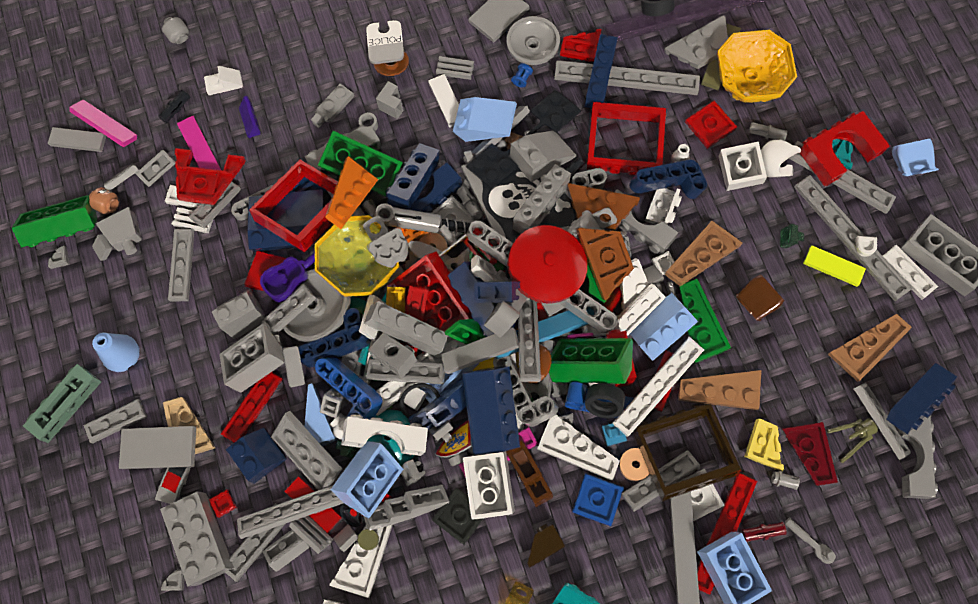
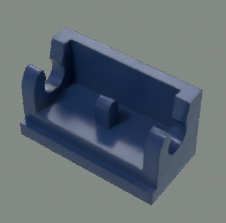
M475 282L474 303H502L503 301L513 302V300H519V296L516 295V289L520 288V282Z

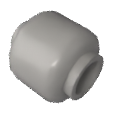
M168 17L164 20V25L162 26V32L171 43L182 44L188 39L189 29L180 18Z

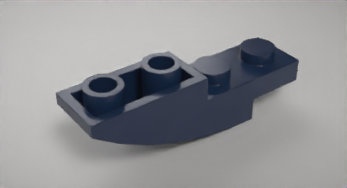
M463 379L441 392V397L408 418L409 423L421 424L422 427L428 428V430L434 426L439 428L467 406Z

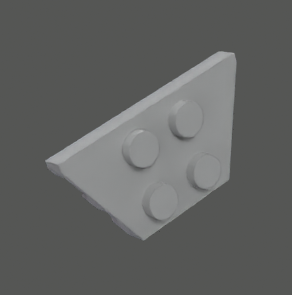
M725 16L719 17L665 47V53L678 57V60L688 63L696 69L718 58V50L728 40Z

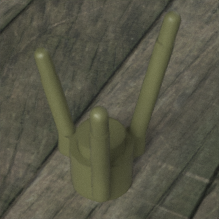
M870 418L864 421L859 419L856 422L827 430V433H833L856 427V432L850 435L849 439L857 436L863 438L840 460L841 463L849 459L867 441L873 439L872 435L878 432V428L873 420Z

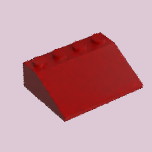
M437 251L425 255L386 285V287L406 288L405 307L409 285L429 288L423 322L443 332L458 320L473 319L469 308L462 303L460 294L451 286L450 279L448 278L451 272Z

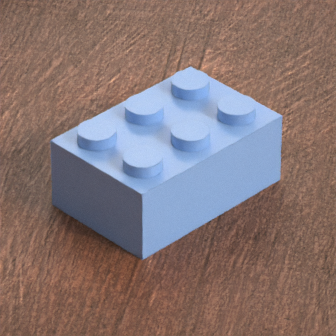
M730 532L697 551L724 604H751L772 591L742 533Z

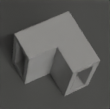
M389 81L377 96L376 101L379 110L398 119L403 112V106L399 99L398 86Z

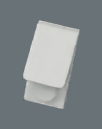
M217 66L218 74L204 77L208 95L243 88L240 70Z

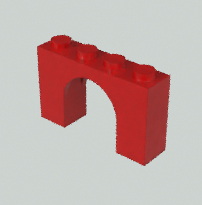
M862 111L858 114L852 113L844 122H836L829 130L823 129L815 138H807L802 143L803 146L800 154L824 187L840 179L847 172V169L833 151V140L842 139L852 143L867 163L882 155L890 145L865 112Z

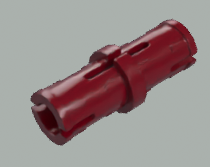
M784 522L770 525L759 524V527L742 529V534L746 542L759 539L765 541L769 537L786 535V527Z

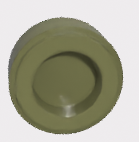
M365 529L358 536V544L364 550H373L379 544V535L374 530Z

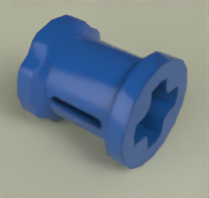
M520 63L516 75L511 79L513 84L518 87H526V81L529 75L533 73L532 68Z

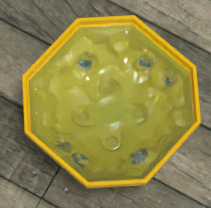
M370 215L351 216L342 229L333 225L315 243V272L344 297L374 294L388 282L392 274L399 268V262L393 268L377 263L373 255L367 250V245L372 241L363 228V224L372 219ZM373 222L369 229L373 234H378L381 231V226L379 223Z

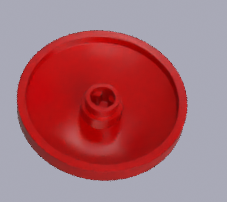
M541 225L524 231L515 240L508 255V272L512 282H520L518 290L529 299L546 304L558 303L573 296L582 286L587 274V258L580 242L568 231L556 226Z

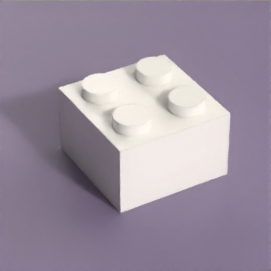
M759 142L721 149L719 160L726 191L759 185L765 182L767 175Z

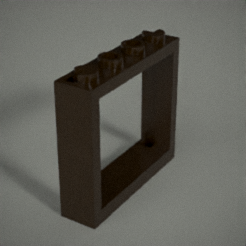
M711 403L701 406L696 405L689 411L680 410L674 416L668 418L667 416L659 417L652 423L644 422L643 425L637 426L635 429L634 437L661 501L738 476L742 470ZM704 418L726 466L665 486L644 437Z

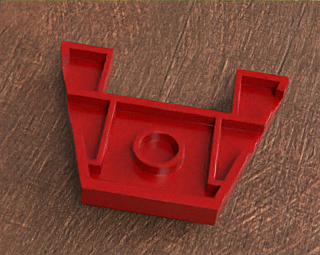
M175 148V167L177 169L176 192L178 200L215 205L245 164V157L228 155L223 171L189 167L193 157L192 151Z

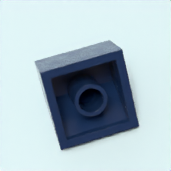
M265 428L241 437L226 449L246 479L253 484L287 459Z

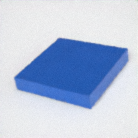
M585 474L572 513L611 527L624 487Z

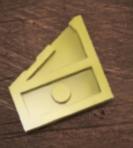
M756 419L744 457L775 470L783 471L784 465L781 464L779 453L781 452V446L778 441V426L762 419Z

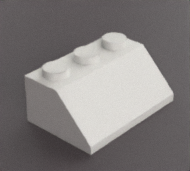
M506 451L463 457L471 518L480 519L513 514L515 509Z

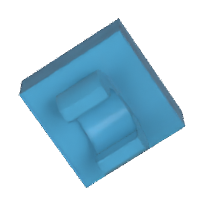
M613 424L601 427L607 446L627 441L626 436Z

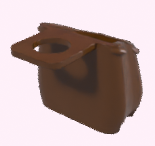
M761 274L753 278L739 294H736V298L757 321H761L762 318L778 309L785 301Z

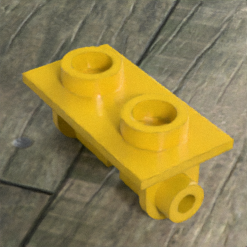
M386 287V305L404 313L406 288Z

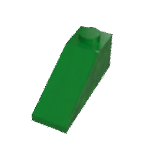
M474 319L458 320L445 331V335L466 345L486 338L482 333L481 326Z

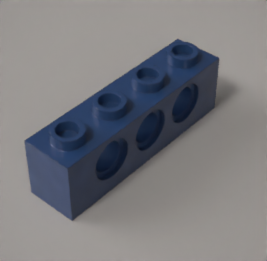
M421 143L418 144L416 149L412 150L408 162H404L402 171L396 175L393 185L389 186L386 191L389 205L393 208L407 210L412 208L439 164L440 150Z

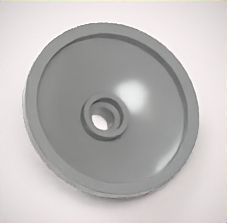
M530 16L522 18L511 26L507 34V48L510 54L517 61L527 65H539L549 61L555 56L560 45V35L557 28L552 22L542 17Z

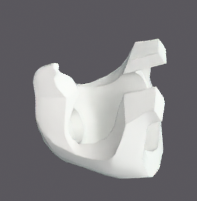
M781 139L767 142L761 149L767 177L793 176L792 165L787 164L785 167H780V165L794 154L800 153L801 148Z

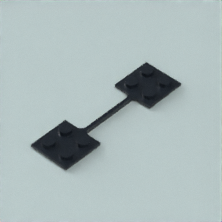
M554 90L530 111L540 120V123L526 135L534 134L543 125L558 133L582 110L558 91ZM491 144L467 164L466 168L488 187L494 189L518 168V165L509 158L510 149L503 152Z

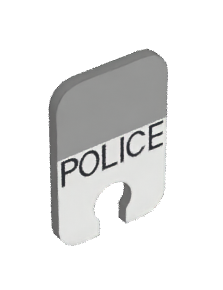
M387 21L388 28L390 29L387 33L379 32V23H372L367 26L368 56L372 64L397 62L404 58L402 28L399 21Z

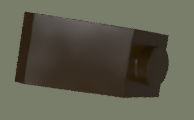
M546 523L536 529L538 533L534 536L527 563L529 568L565 547L553 524L548 527Z

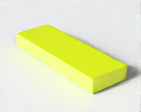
M812 245L803 264L856 287L860 285L866 270L862 266Z

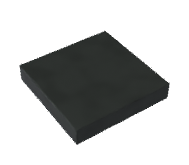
M456 487L448 497L450 502L439 509L432 521L465 545L484 518H471L469 497Z

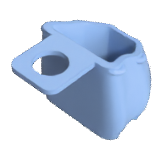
M931 139L897 145L892 149V156L898 166L897 169L904 176L939 170L935 167L934 147Z

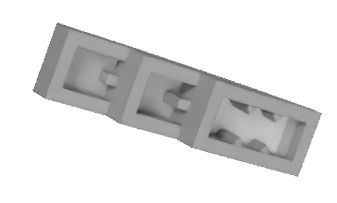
M443 485L408 491L405 492L403 497L385 500L384 504L379 505L370 518L363 517L368 530H373L423 515L444 506L450 501Z

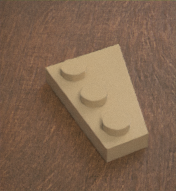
M180 397L163 402L168 427L196 426L195 454L215 449V446L185 398Z

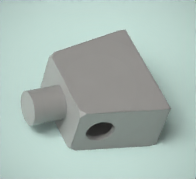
M129 207L96 223L103 235L117 251L124 250L127 255H132L137 251L134 244L141 241L142 236L136 214Z

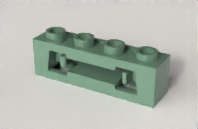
M76 364L75 367L68 371L67 376L62 382L54 387V391L40 403V407L29 415L23 427L40 441L49 443L102 381L86 368Z

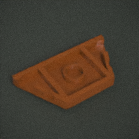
M568 183L567 187L577 219L582 216L583 211L588 210L593 214L604 208H610L616 216L617 222L606 228L614 230L630 214L633 207L638 205L640 197L571 183ZM601 214L600 220L609 222L611 217L608 214Z
M577 228L576 231L602 300H607L613 290L619 287L623 279L634 269L621 232Z

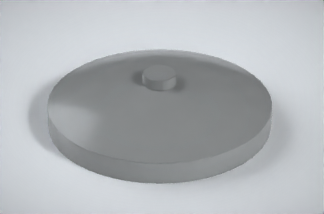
M315 269L307 271L308 279L300 284L297 289L306 284L316 299L283 328L288 335L305 343L335 333L343 324L344 314L350 308L351 302L350 296L344 297L316 273ZM332 277L333 281H338L337 278ZM340 286L342 290H346L345 286Z

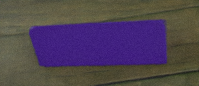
M244 96L239 106V111L247 137L251 138L260 135L261 132L252 103L247 96Z

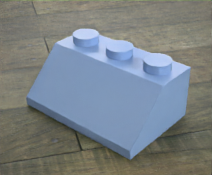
M671 292L630 335L653 361L698 321Z
M367 441L330 490L343 503L366 518H370L403 471V468L381 443Z

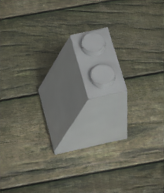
M251 288L212 311L220 329L233 339L262 324L261 321L266 318Z

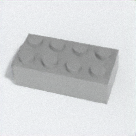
M932 214L922 221L900 248L964 297L978 286V247Z
M197 491L160 509L187 587L198 586L228 570L234 569L207 493Z

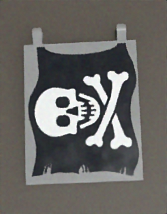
M470 150L465 151L464 162L466 164L462 165L461 169L491 228L514 243L518 236L521 235L512 229L514 216L547 174L531 182L518 167L494 189H491L466 168V165L474 157ZM567 189L538 226L550 225L568 231L571 223L577 220L575 209L571 203L572 199ZM509 251L504 252L505 256L507 257L509 255Z

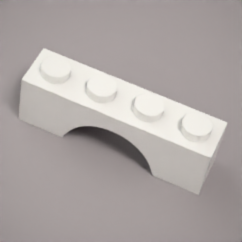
M351 415L344 421L341 445L362 448L368 438L381 434L394 439L401 453L421 456L426 452L428 428H424L421 424L416 423L403 425L401 421H390L389 423L383 422L381 418H371L369 420L363 419L361 415Z

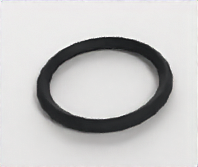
M426 383L413 384L402 393L399 403L400 409L407 418L411 416L404 408V399L407 393L414 388H428L435 393L437 399L441 397L439 392L433 386Z

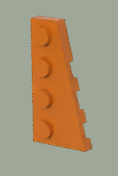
M349 156L344 161V167L340 173L338 184L335 187L334 195L325 216L326 219L340 229L343 228L378 181L376 177Z

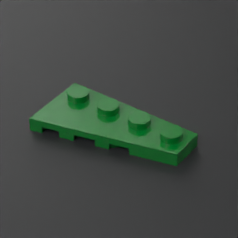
M698 279L679 286L682 304L698 321L688 330V336L704 349L694 361V364L731 349Z

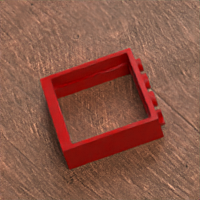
M593 102L587 170L600 168L612 174L621 172L636 175L641 169L663 165L666 108ZM597 118L659 123L656 163L594 157Z
M299 160L254 203L249 211L255 222L305 252L332 224V222L325 218L330 202L298 235L266 215L304 177L332 194L335 192L338 181Z

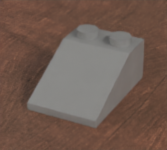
M554 131L525 135L511 143L510 158L531 182L547 174L555 164L561 166L576 157V154Z

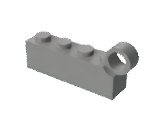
M372 113L362 114L359 118L360 126L350 133L343 134L375 150L382 148L380 140L375 133L378 129V122L376 116ZM367 120L374 121L371 126L363 125ZM326 143L318 150H312L304 157L310 166L326 175H330L333 173L318 167L326 148Z

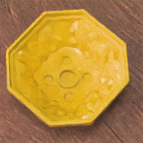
M771 30L733 33L717 52L722 85L726 91L732 94L734 99L742 102H766L780 98L797 78L791 44Z

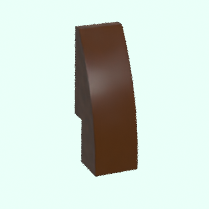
M521 440L520 447L506 451L510 462L535 507L552 499L553 494L524 442Z

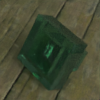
M790 224L781 229L780 247L787 249L798 244V241H804V233L798 232V225Z
M337 441L335 448L340 449V455L346 458L353 459L360 449L359 447L341 445L342 441Z

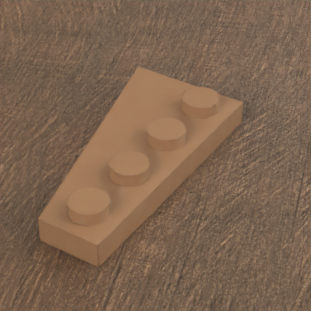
M711 221L666 271L665 275L679 286H682L741 247L742 242Z
M895 314L833 350L828 355L859 382L912 327L898 314Z
M761 370L682 379L679 383L678 400L758 410L760 405Z

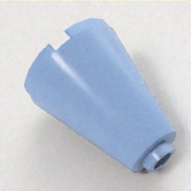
M99 333L93 339V348L103 365L111 371L124 372L132 365H135L139 358L140 348L136 341L128 335Z

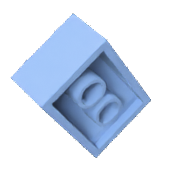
M479 97L460 99L453 132L465 142L509 137L517 103Z

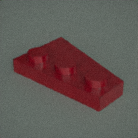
M823 422L782 429L816 486L838 483Z

